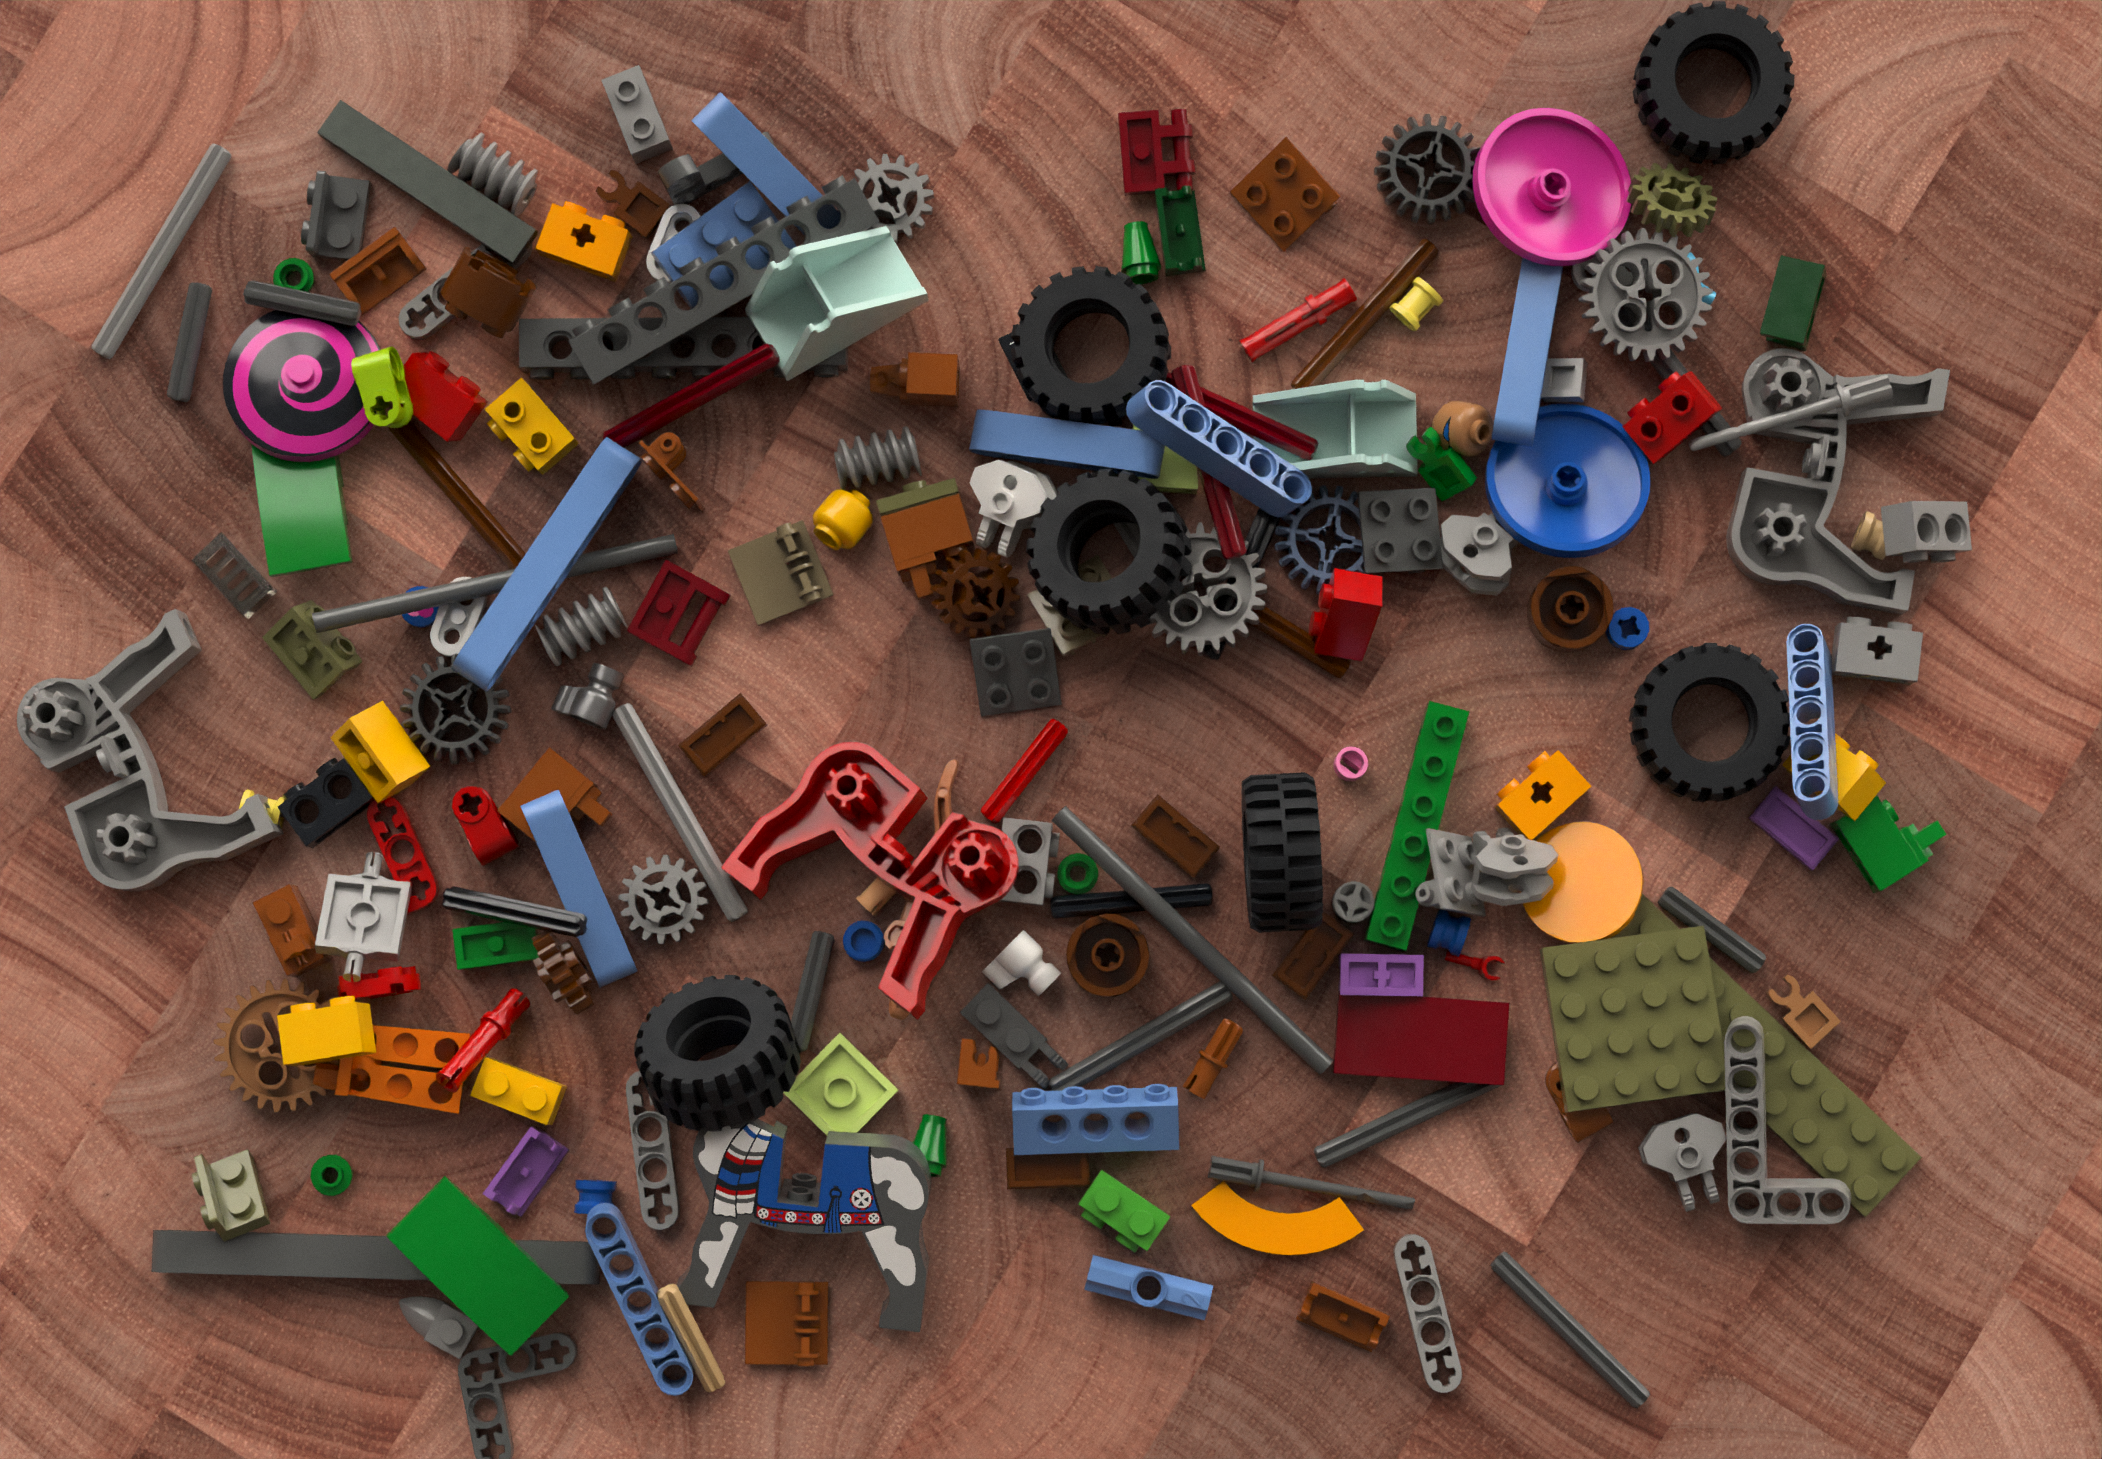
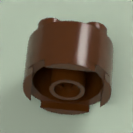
M464 247L440 292L447 301L445 309L448 312L464 320L470 316L482 322L481 327L486 332L495 337L503 338L506 332L513 331L536 290V285L529 278H527L524 284L515 278L519 271L497 257L477 250L475 256H471L470 248Z
M1577 566L1562 567L1546 575L1532 591L1527 604L1528 624L1534 636L1543 646L1563 653L1578 652L1593 645L1606 632L1613 617V598L1608 586L1591 571ZM1566 600H1570L1572 607H1579L1580 611L1573 616V620L1569 619L1568 614L1561 613L1560 608L1566 604Z
M1101 914L1085 920L1074 930L1067 945V964L1070 974L1082 989L1099 997H1116L1129 992L1142 980L1148 967L1149 948L1145 936L1131 920L1116 914ZM1108 944L1115 946L1114 954L1120 956L1118 963L1110 962L1108 967L1101 966V958L1096 956L1097 950H1105Z

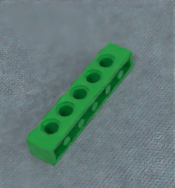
M1429 701L1426 704L1376 892L1374 908L1367 926L1365 942L1402 952L1407 950L1419 905L1415 892L1425 882L1431 859L1426 829H1439L1469 711Z

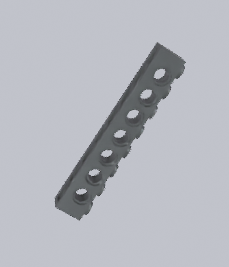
M843 175L821 187L825 195L813 202H810L808 196L801 198L786 207L790 215L776 223L772 216L766 218L750 228L754 234L741 243H739L736 236L714 248L718 256L704 263L701 257H698L679 268L683 276L668 284L665 277L643 289L647 295L643 299L632 304L628 297L607 309L611 315L608 319L596 324L595 320L591 318L572 329L575 337L568 342L593 385L753 294L769 263L772 261L780 263L789 256L791 249L787 248L781 240L782 231L788 225H797L803 230L804 242L802 245L861 232L879 222L856 179L853 178L846 182ZM826 204L835 206L840 213L838 224L831 229L822 227L817 220L818 210ZM754 245H761L768 251L769 261L762 269H753L746 262V252ZM720 265L730 268L734 277L731 286L724 290L714 288L710 282L711 271ZM690 286L696 290L698 301L692 309L682 310L676 306L674 294L678 288ZM645 307H656L662 313V323L655 330H646L638 322V315ZM610 327H619L626 333L627 342L620 350H610L603 344L602 336Z
M662 317L638 318V322L646 330H655L661 325ZM711 317L653 350L649 357L638 359L611 374V378L634 379L635 372H652V378L673 379L676 378V372H692L693 378L702 379L753 351L756 344L762 339L749 317ZM591 318L519 319V368L523 373H530V379L534 380L554 379V373H570L571 379L589 380V376L573 349L571 354L565 359L554 358L552 356V349L559 341L573 339L575 335L572 329ZM608 318L593 319L595 320L596 324H599ZM610 327L604 332L602 340L611 341L613 343V351H617L625 346L627 336L621 328ZM683 339L693 341L695 349L691 356L678 358L674 355L673 350L677 342ZM722 339H730L736 344L734 353L727 358H720L714 354L715 345ZM848 347L806 371H814L815 377H838L839 371H848ZM777 365L766 370L774 371V377L785 378Z

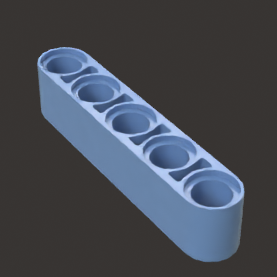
M721 92L691 120L785 216L790 215L786 207L801 198L808 196L810 202H813L823 196ZM823 205L817 212L818 223L826 229L835 227L840 220L839 211L833 205ZM795 225L804 234L803 230Z
M1522 257L1492 440L1533 446L1563 266L1542 265Z
M1162 380L1152 381L1127 402V416L1137 428L1268 514L1275 517H1284L1311 497V482L1308 476L1301 470L1169 383Z
M976 410L969 447L970 452L989 457L1091 471L1112 469L1116 474L1124 470L1134 473L1137 477L1150 479L1159 478L1165 445L1141 430L991 410Z
M1801 624L1790 631L1786 641L1792 782L1795 796L1803 813L1813 820H1823L1834 814L1839 801L1832 658L1822 631L1813 624ZM1809 647H1815L1811 651L1803 652L1805 649ZM1817 682L1813 687L1804 688L1809 683ZM1819 718L1815 723L1806 724L1811 719ZM1821 754L1817 759L1807 761L1811 756ZM1823 791L1816 797H1809L1813 792Z
M559 790L521 805L520 807L565 910L584 914L588 919L586 933L580 935L578 940L599 987L601 988L637 972L635 963Z
M610 1203L597 1204L591 1208L587 1215L586 1238L657 1386L667 1395H681L692 1385L693 1367L658 1301V1287L621 1211ZM602 1217L609 1218L615 1223L616 1228L611 1233L602 1234L593 1227L594 1221ZM623 1254L629 1256L634 1264L628 1270H617L612 1266L611 1259L616 1255ZM642 1291L649 1295L651 1301L646 1306L636 1307L630 1303L628 1297L633 1292ZM653 1328H661L667 1332L669 1337L663 1343L657 1344L649 1341L646 1334ZM675 1364L683 1367L686 1374L681 1379L672 1380L666 1377L663 1371L669 1365Z

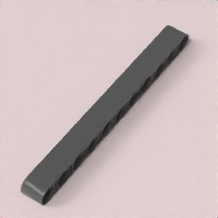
M153 1230L151 1272L429 1280L387 1236L248 1232L224 1242L217 1231ZM514 1240L558 1284H600V1265L589 1242Z

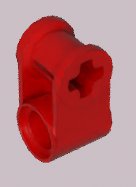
M467 786L456 792L452 799L453 812L466 834L465 836L472 851L483 867L519 847L511 827L504 816L497 811L498 808L486 790L481 787ZM470 795L472 798H481L482 803L477 806L479 811L477 815L474 812L464 811L463 807L468 804L466 796Z

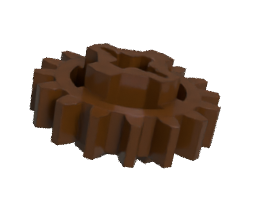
M976 548L972 556L969 551L962 549L960 550L959 561L951 557L945 559L949 567L946 572L936 570L935 574L942 580L940 584L931 585L930 590L939 593V598L935 599L931 604L936 609L944 610L938 619L945 624L951 622V631L959 634L964 629L966 636L975 638L977 630H979L982 635L988 637L991 636V625L1001 629L1005 627L1002 620L1004 614L1008 616L1015 615L1014 610L1009 607L1010 601L1020 600L1019 595L1011 592V588L1019 584V579L1007 577L1013 567L1006 562L999 564L1001 560L1000 555L991 552L987 556L986 550ZM973 567L988 568L987 571L982 570L978 574L969 571ZM971 584L978 586L976 593L980 602L972 599L975 594ZM973 611L982 615V617L977 619L962 617L964 615L969 616Z
M543 931L531 938L539 956L533 960V963L537 968L540 979L551 993L555 1002L558 1003L565 999L570 1009L577 1015L593 1006V999L587 988V985L593 981L586 965L574 949L572 943L567 940L560 944L557 936L549 931Z

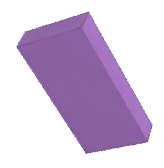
M1777 786L1773 787L1748 817L1811 871L1815 869L1839 840L1819 821L1807 817L1803 813L1801 806Z

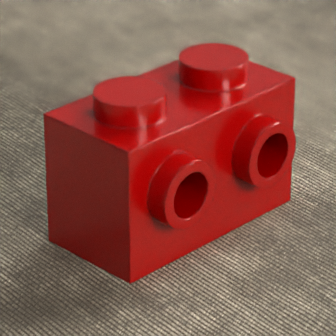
M429 351V353H412L404 364L405 381L413 404V415L447 442L461 441L488 401L479 395L481 389L477 384L464 376L458 378L449 371L448 367L450 364L433 351Z
M1677 371L1674 372L1658 386L1662 392L1651 402L1644 398L1627 412L1631 419L1622 427L1653 464L1665 458L1723 409L1692 371L1682 376Z
M1334 568L1329 584L1323 583L1320 589L1318 600L1320 611L1312 612L1309 623V635L1315 636L1314 653L1363 661L1382 608V576Z

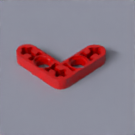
M389 797L380 803H377L376 800L372 801L367 809L368 823L395 881L411 882V889L414 888L413 880L416 878L420 882H429L430 888L425 891L426 898L424 900H421L416 895L410 897L408 916L435 902L439 894L438 881L403 804L393 797ZM383 804L388 808H396L397 813L392 816L396 829H400L404 825L407 831L406 833L394 834L386 842L383 834L391 833L389 826L386 822H378L376 816L381 813L380 806ZM401 840L409 841L414 847L413 858L404 864L396 862L392 856L393 846Z

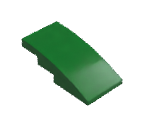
M251 444L269 576L277 577L353 563L346 527L348 519L342 490L344 483L339 455L319 461L294 462L273 457Z
M446 1176L386 1235L439 1290L510 1356L569 1297L567 1291L540 1268L535 1259L511 1239L495 1220Z

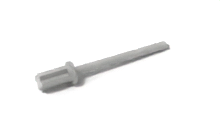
M1888 375L1843 388L1838 384L1835 386L1837 396L1754 420L1738 427L1704 435L1689 441L1688 445L1692 451L1700 450L1736 439L1739 436L1754 434L1840 407L1846 417L1849 416V411L1893 398V390Z

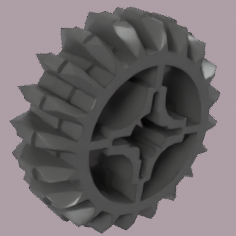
M1424 114L1422 126H1418L1414 117H1409L1407 119L1408 132L1397 124L1393 127V133L1397 140L1389 136L1383 138L1382 144L1389 151H1377L1375 158L1387 165L1375 167L1374 175L1387 177V179L1377 184V190L1379 192L1392 191L1385 198L1384 202L1387 206L1392 205L1397 200L1401 202L1396 212L1398 216H1403L1407 208L1414 210L1411 222L1417 223L1422 212L1427 213V223L1433 225L1436 212H1440L1441 218L1445 222L1450 221V206L1455 212L1462 214L1465 211V205L1460 198L1467 202H1474V193L1468 187L1473 188L1472 174L1475 161L1471 160L1477 157L1480 147L1467 149L1466 146L1472 142L1474 136L1472 133H1467L1462 138L1458 137L1457 135L1462 127V124L1456 122L1452 129L1448 130L1444 128L1447 122L1446 116H1440L1437 126L1431 125L1432 118L1430 114ZM1431 139L1429 148L1424 153L1419 155L1409 153L1408 157L1400 155V152L1409 144L1418 140ZM1443 143L1449 146L1457 155L1462 172L1455 170L1454 165L1446 163L1442 158L1441 149ZM1432 152H1434V170L1440 173L1437 175L1434 172L1432 177H1429L1426 187H1424V168L1418 165L1421 164L1424 167L1426 161H1429ZM1396 167L1404 169L1403 173L1411 175L1416 180L1417 190L1415 196L1409 193L1400 183ZM1450 182L1459 184L1452 193L1445 197L1433 200L1427 199L1429 191L1434 185H1449Z
M453 654L451 666L449 667L443 656L436 657L438 666L436 671L428 663L422 664V670L427 677L423 680L415 674L410 676V680L419 686L416 692L404 688L402 694L413 699V703L400 705L401 712L413 714L412 718L402 721V727L405 729L417 728L409 736L413 743L425 739L421 745L420 752L427 755L436 747L434 760L442 762L447 751H449L450 762L454 765L459 764L460 752H464L468 762H474L475 753L473 748L475 747L483 755H488L490 750L484 741L489 738L492 742L500 744L502 739L493 733L495 727L497 726L503 730H507L509 727L507 722L498 719L499 714H510L512 712L510 706L499 705L498 702L510 696L509 691L506 689L494 690L503 681L501 676H499L488 691L484 690L488 703L485 722L481 721L472 709L473 702L478 696L476 692L479 690V686L468 681L465 686L462 685L454 693H444L435 686L440 681L449 677L461 676L451 669L458 654ZM427 696L437 704L439 709V715L434 722L435 727L432 731L429 730L424 717V705ZM443 697L449 702L453 701L457 704L463 700L464 705L460 707L465 709L464 713L471 718V721L457 715H453L449 719L447 714L451 711L447 709L448 705L441 701L440 698ZM458 725H467L477 732L472 737L460 742L441 740L446 732L450 733Z

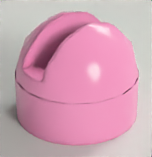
M1356 747L1342 749L1334 759L1335 773L1344 781L1360 779L1368 767L1367 756L1361 749ZM1341 759H1342L1343 762H1345L1348 766H1350L1351 768H1353L1354 770H1356V771H1358V772H1357L1356 774H1354V773H1352L1350 770H1348L1346 767H1344L1342 764H1340Z

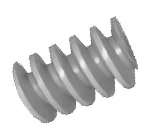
M481 132L473 139L465 141L452 157L447 170L450 173L459 170V179L464 182L472 179L471 187L477 191L485 188V196L491 200L499 197L498 205L504 209L512 206L511 213L517 217L525 210L536 192L537 184L535 181L538 170L534 168L528 174L523 175L522 171L525 162L521 159L512 167L508 165L511 157V152L508 150L500 157L495 156L498 143L495 141L488 147L483 148L482 144L485 134Z
M907 426L902 428L901 439H897L891 429L887 430L885 442L883 443L875 432L871 433L869 445L865 446L859 435L855 436L852 449H849L843 438L839 439L837 451L834 452L841 490L846 489L847 478L851 479L856 488H861L863 475L867 476L872 485H877L879 472L883 473L888 482H893L895 469L900 471L904 479H908L911 466H915L919 475L922 476L915 437Z
M607 587L602 588L603 601L600 602L592 594L587 595L588 608L585 609L576 600L573 602V615L570 616L561 607L558 609V622L555 623L546 614L543 616L544 628L540 630L536 626L541 641L551 661L556 666L562 664V651L570 659L577 657V644L585 652L591 651L592 637L600 645L606 644L607 630L615 638L621 637L620 624L626 627L627 624L613 594Z

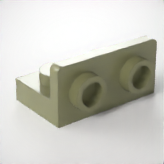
M309 600L292 607L262 638L314 700L321 697L347 671L358 667L362 663V659L356 653L353 643L348 638L342 636L337 629L316 633L312 613L325 610L313 600Z
M248 1149L211 1164L207 1162L202 1154L194 1157L197 1172L192 1173V1179L198 1194L204 1197L205 1205L200 1207L203 1221L209 1230L214 1228L225 1242L270 1224L255 1161Z

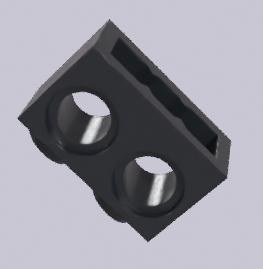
M336 758L329 760L316 770L319 777L306 786L303 782L298 783L282 796L285 801L278 806V809L306 847H316L365 811L370 803L375 800L345 758L339 762ZM348 777L352 783V791L346 798L337 799L333 793V785L339 778ZM314 801L319 808L318 817L312 823L305 824L301 820L300 809L306 802Z

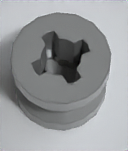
M1351 881L1344 883L1333 895V911L1344 922H1360L1368 917L1374 908L1373 893L1368 886L1361 882Z

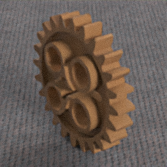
M286 978L283 979L280 990H275L272 981L266 980L264 993H261L257 987L252 985L250 986L251 999L247 1000L238 994L235 998L240 1008L238 1010L229 1007L224 1009L225 1013L231 1018L230 1023H217L216 1026L226 1032V1035L223 1038L213 1040V1043L225 1047V1052L217 1055L214 1059L220 1062L227 1061L228 1067L220 1073V1076H234L235 1080L229 1087L230 1091L236 1090L241 1086L246 1089L242 1098L243 1102H246L255 1095L258 1096V1109H262L267 1100H271L274 1112H279L282 1101H287L291 1110L296 1111L298 1098L302 1097L305 1103L310 1106L313 1104L311 1096L313 1090L322 1096L327 1094L325 1088L313 1084L315 1065L296 1066L300 1076L297 1079L292 1077L288 1066L283 1065L282 1053H273L270 1046L275 1043V1039L263 1019V1013L269 1012L279 1033L277 1015L280 1014L284 1007L303 1003H315L316 1009L330 1007V1000L321 1005L317 1002L320 994L319 989H316L308 996L304 994L305 982L301 981L295 991L290 990V984ZM250 1024L260 1026L265 1033L263 1044L257 1048L247 1046L242 1039L244 1028ZM339 1059L321 1063L339 1065ZM268 1061L280 1064L284 1072L282 1080L274 1085L264 1082L260 1075L262 1065Z

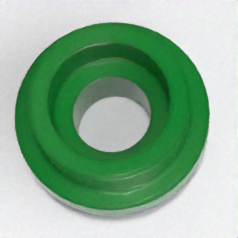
M289 258L282 261L276 267L273 274V282L277 286L310 292L314 285L315 278L312 268L308 263L299 258ZM294 272L300 273V283L296 286L289 285V275Z
M1081 853L1065 857L1058 867L1059 883L1069 893H1087L1095 886L1098 880L1096 863L1089 856ZM1080 866L1085 869L1086 877L1084 880L1076 882L1071 879L1070 871L1073 867Z
M325 1155L319 1158L311 1170L313 1186L318 1192L327 1196L339 1195L346 1191L353 1178L349 1162L339 1155ZM329 1167L336 1169L338 1172V1178L334 1183H328L324 1178V1172Z

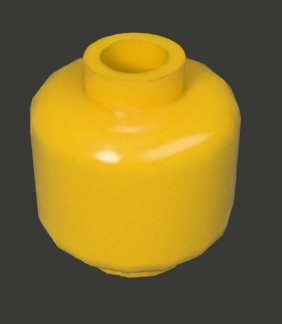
M841 489L832 491L813 514V524L815 525L813 531L815 536L824 545L833 550H839L840 548L851 549L873 524V515L868 508L870 506L869 500L855 489H851L850 492Z

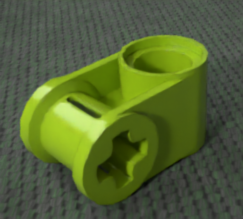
M391 346L353 358L351 362L352 373L360 391L367 419L372 424L380 427L401 428L407 425L413 415V404L405 381L404 366L398 351ZM391 402L393 404V409L389 410L388 416H386L385 409L390 407Z

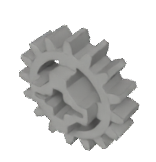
M883 154L882 164L876 165L869 158L867 160L869 170L866 173L857 168L854 171L855 176L859 180L858 184L864 193L866 187L872 181L874 185L872 197L867 199L877 218L881 216L892 219L894 224L877 222L863 231L887 226L896 244L898 242V234L904 233L909 240L912 239L911 228L914 225L921 229L926 227L921 215H932L933 208L926 204L925 201L933 199L934 192L933 190L923 189L930 182L928 175L917 177L919 164L915 162L908 168L905 167L903 155L897 158L896 163H890L888 155ZM886 174H898L905 177V179L901 181L888 178ZM881 185H884L886 191H889L891 195H897L896 200L899 213L888 202L882 203L884 198ZM917 195L915 209L908 217L906 212L907 203Z
M663 855L661 864L656 865L653 858L648 857L646 858L647 868L645 870L636 865L632 867L636 875L634 880L623 879L622 883L630 889L629 893L620 894L619 900L628 902L629 907L620 913L623 917L633 916L634 920L629 926L631 931H635L640 927L644 928L642 939L648 941L653 933L657 934L658 943L665 944L667 935L671 934L676 942H680L681 930L685 929L691 934L696 932L691 923L694 918L704 921L705 916L698 911L699 906L709 904V900L699 897V892L704 890L707 885L705 882H694L693 879L699 873L696 868L690 869L688 872L684 871L685 860L680 858L673 866L671 865L669 855ZM668 872L661 882L653 885L644 882L651 875ZM682 879L690 890L691 904L682 899L679 890ZM668 888L670 889L669 897L679 904L681 908L663 906L661 911L657 909L659 902L654 900L653 896L647 894V891L664 893ZM637 895L644 898L647 904L648 912L646 919L639 912ZM674 914L684 917L675 925L660 927L666 917Z

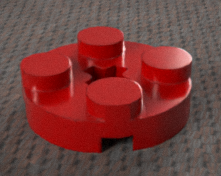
M416 966L379 969L377 973H361V979L357 982L353 981V975L351 982L346 981L343 975L338 976V997L355 996V1001H358L357 998L362 997L374 999L422 990L420 975L416 973Z

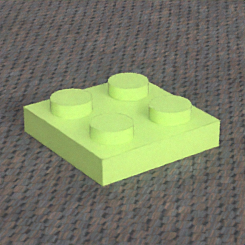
M839 1033L796 1077L790 1091H784L783 1093L821 1131L828 1135L829 1131L858 1133L899 1090L848 1039Z

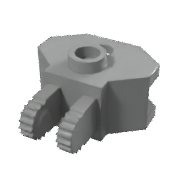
M1484 512L1480 517L1452 514L1441 524L1442 537L1440 542L1443 568L1471 593L1497 596L1509 585L1512 569L1511 552L1512 548L1519 542L1500 527L1501 525L1493 512L1489 516ZM1461 566L1466 570L1467 573H1464L1461 570Z
M1509 827L1498 828L1495 838H1490L1485 831L1473 833L1472 842L1477 849L1478 855L1475 860L1471 891L1478 900L1501 906L1541 901L1553 888L1554 881L1547 871L1557 862L1558 854L1552 845L1526 839L1523 834L1514 835Z
M1690 1113L1653 1125L1638 1147L1643 1164L1668 1173L1670 1181H1674L1686 1212L1695 1209V1199L1686 1179L1691 1176L1700 1175L1705 1197L1710 1204L1720 1201L1711 1170L1715 1169L1712 1162L1727 1139L1722 1123L1697 1113ZM1679 1128L1684 1131L1685 1135L1681 1142H1677L1674 1137L1675 1131Z

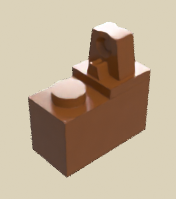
M908 352V358H902L900 364L871 367L870 392L872 394L898 398L901 401V405L958 407L960 378L958 354Z
M959 494L881 517L898 576H901L902 583L913 581L918 600L934 596L933 591L930 590L931 583L928 575L935 574L937 570L935 556L943 554L944 559L947 557L957 558L960 557V550H967V547L974 545Z
M550 747L497 810L534 842L536 841L520 806L553 791L559 790L570 816L578 821L586 814L603 827L612 816L610 811L596 801L602 794L597 788L598 785Z
M288 884L252 902L287 976L298 977L333 959L332 955L316 953L315 941L318 926L298 886Z

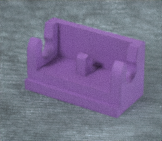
M1339 954L1340 979L1338 988L1340 995L1423 996L1424 955Z
M531 1126L483 1192V1195L503 1205L509 1213L522 1217L569 1149L539 1127Z

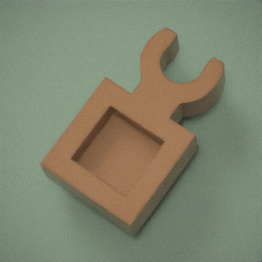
M1785 975L1782 979L1790 988L1789 994L1782 998L1773 989H1769L1766 992L1772 1003L1785 1006L1789 1010L1781 1020L1808 1049H1812L1841 1021L1814 991H1810L1803 998L1799 994L1800 986L1797 980L1790 975Z

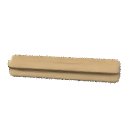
M672 1283L660 1288L657 1291L658 1301L704 1390L710 1393L722 1388L725 1384L724 1376L678 1286Z

